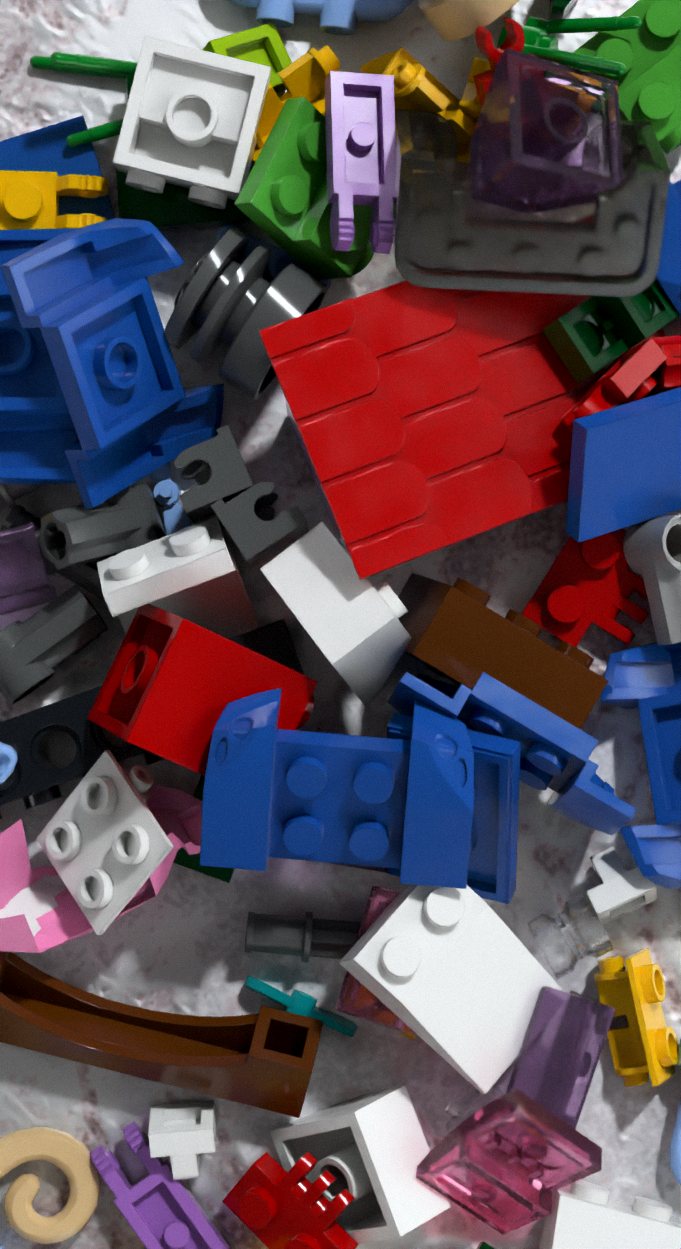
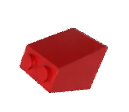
M146 604L138 608L87 719L131 744L205 776L212 733L219 717L229 702L256 693L282 688L278 729L296 730L300 729L311 715L314 706L313 692L318 681L187 619L151 604Z

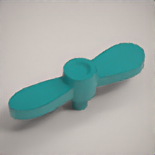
M247 976L243 985L255 993L286 1006V1012L322 1020L324 1025L349 1037H353L358 1028L351 1020L317 1007L316 998L297 989H294L291 996L251 976Z

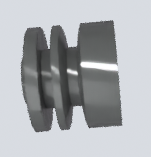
M235 226L228 230L210 252L205 253L194 266L175 299L174 310L164 332L168 343L178 350L199 329L200 331L190 352L191 359L197 363H201L209 357L220 344L229 348L221 366L220 377L256 400L276 377L259 335V330L318 310L327 293V285L293 263L283 269L271 283L262 279L269 264L271 249L261 244L255 248L241 265L240 262L246 252L250 238L248 234Z

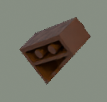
M411 573L398 596L408 610L398 619L412 638L404 653L426 665V668L443 678L446 677L458 685L463 684L471 689L480 675L485 672L581 730L608 680L589 669L594 658L562 640L555 649L538 638L543 627L509 609L505 618L486 607L491 598L489 594L459 577L451 586Z

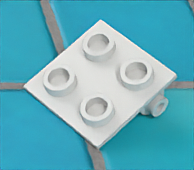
M110 750L103 752L36 838L97 935H102L174 848L145 804L153 794L151 785L154 783L153 775L146 768L139 765L133 766L131 770L122 769Z

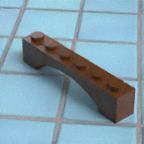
M0 952V1042L297 1118L300 1117L324 1021L262 1005L259 1013L223 1017L191 1016L153 1011L123 1004L83 991L44 973L13 952Z

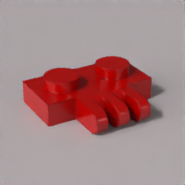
M622 528L579 543L570 536L521 614L543 627L542 630L554 638L567 642L574 647L578 645L590 624L629 646L635 634L628 627L615 621L616 617L621 612L642 625L649 613L628 600L633 591L647 601L648 598L644 579L626 568L628 564L623 554V540L626 530Z
M309 1151L297 1161L288 1173L266 1152L251 1165L222 1201L268 1249H355L359 1245L336 1222L355 1197L347 1189H344L330 1202L324 1194L337 1179L326 1170L312 1184L305 1176L314 1169L318 1160Z

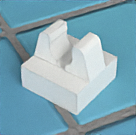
M613 846L590 857L592 868L601 885L586 891L589 905L600 926L657 899L655 883L646 879L638 867L627 872Z
M214 1100L150 1106L148 1129L151 1158L170 1156L173 1180L199 1178L198 1162H200V1154L216 1152Z

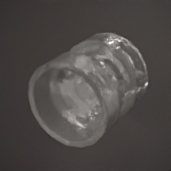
M584 893L566 901L564 910L554 916L542 914L527 922L531 934L556 979L574 971L576 962L584 957L598 958L614 949L601 921ZM565 928L567 934L569 935L573 943V946L569 947L564 935L561 932V929Z

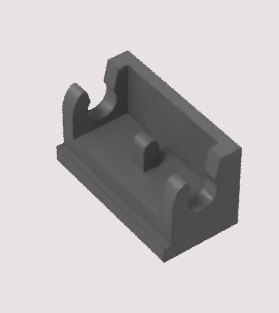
M229 424L216 429L219 436L185 449L174 461L176 468H184L181 473L183 480L195 478L198 484L180 495L184 509L193 524L215 515L210 506L221 498L224 503H227L253 486Z
M273 482L257 483L227 503H224L221 498L210 505L250 569L309 531L307 520L298 506L279 512L278 516L273 519L275 517V510L270 506L278 499V494L273 493L276 488Z

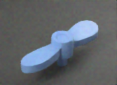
M170 463L148 474L155 485L153 490L154 500L163 509L166 534L170 535L185 527L192 526L188 515L179 502L180 488L174 481H171Z

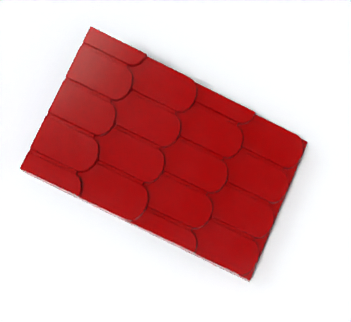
M614 212L587 219L531 240L529 238L433 273L422 274L354 299L350 298L259 330V335L285 397L288 418L335 531L339 529L359 580L568 501L572 432L560 419L584 397L582 394L623 354L577 384L542 329L637 267L630 251L628 240ZM660 328L658 331H656L640 343L636 344L629 350L633 349L634 347L638 346L639 344L643 343L649 338L666 336L663 331V328ZM650 391L643 398L653 396L654 394ZM620 402L615 407L623 405V403Z

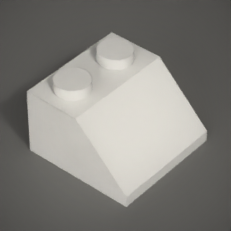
M322 521L260 568V570L332 666L366 706L376 699L412 639L398 619L408 610L385 580L375 587L367 578L359 580L343 538L341 537L337 540Z
M406 1085L355 1097L269 1131L282 1167L287 1173L309 1151L318 1162L314 1169L305 1177L313 1184L328 1170L337 1180L324 1196L331 1202L338 1193L347 1189L355 1197L336 1222L358 1244L401 1237L451 1207Z
M573 1180L571 1189L554 1185L538 1249H681V1222L677 1217L671 1216L673 1208L665 1203L645 1197H635L633 1205L609 1199L610 1190L603 1186L587 1181Z

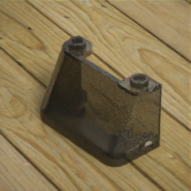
M395 109L396 177L395 200L393 204V246L396 268L401 276L412 285L441 289L625 297L633 296L646 290L655 280L660 263L670 169L651 122L618 120L606 122L595 128L585 144L582 168L456 162L458 148L456 133L451 123L442 115L430 111Z

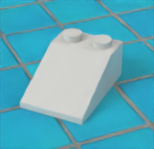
M407 884L339 962L482 1094H486L568 997L494 910L468 885L466 889Z

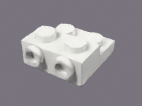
M144 36L113 159V164L118 171L128 173L125 183L140 190L159 194L163 193L165 183L190 189L188 200L212 208L225 209L227 199H237L249 175L257 143L256 133L272 73L271 67Z

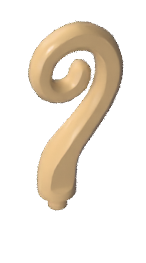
M49 1127L21 1129L0 1137V1179L21 1164L34 1160H44L53 1163L62 1170L70 1188L68 1201L59 1213L49 1217L41 1216L34 1210L32 1205L33 1199L40 1189V1179L32 1173L20 1175L11 1183L4 1199L7 1221L13 1230L28 1241L45 1245L64 1241L78 1233L91 1219L98 1205L101 1191L99 1172L91 1160L90 1151L86 1145L70 1133Z

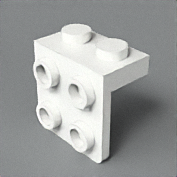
M218 517L185 527L173 534L139 547L122 551L115 556L97 562L103 597L112 617L118 615L126 634L138 608L146 604H151L187 619L227 639L252 631L258 626L255 610Z

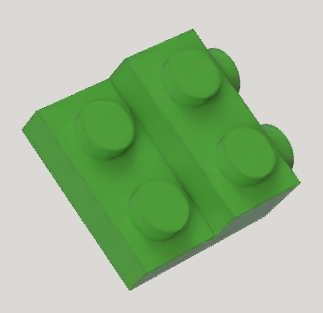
M639 0L619 17H640L642 20L640 28L598 32L573 52L624 63L626 72L618 76L577 68L573 69L598 101L608 108L610 116L646 159L660 147L668 155L681 145V0Z
M305 97L287 99L234 205L316 279L349 278L361 272L370 263L374 254L372 253L371 244L368 242L372 206L353 205L355 236L350 251L332 250L330 217L333 203H328L325 116ZM397 169V182H398V180H399V178H400V175H401V172H400L398 169ZM399 196L393 204V212L399 203Z

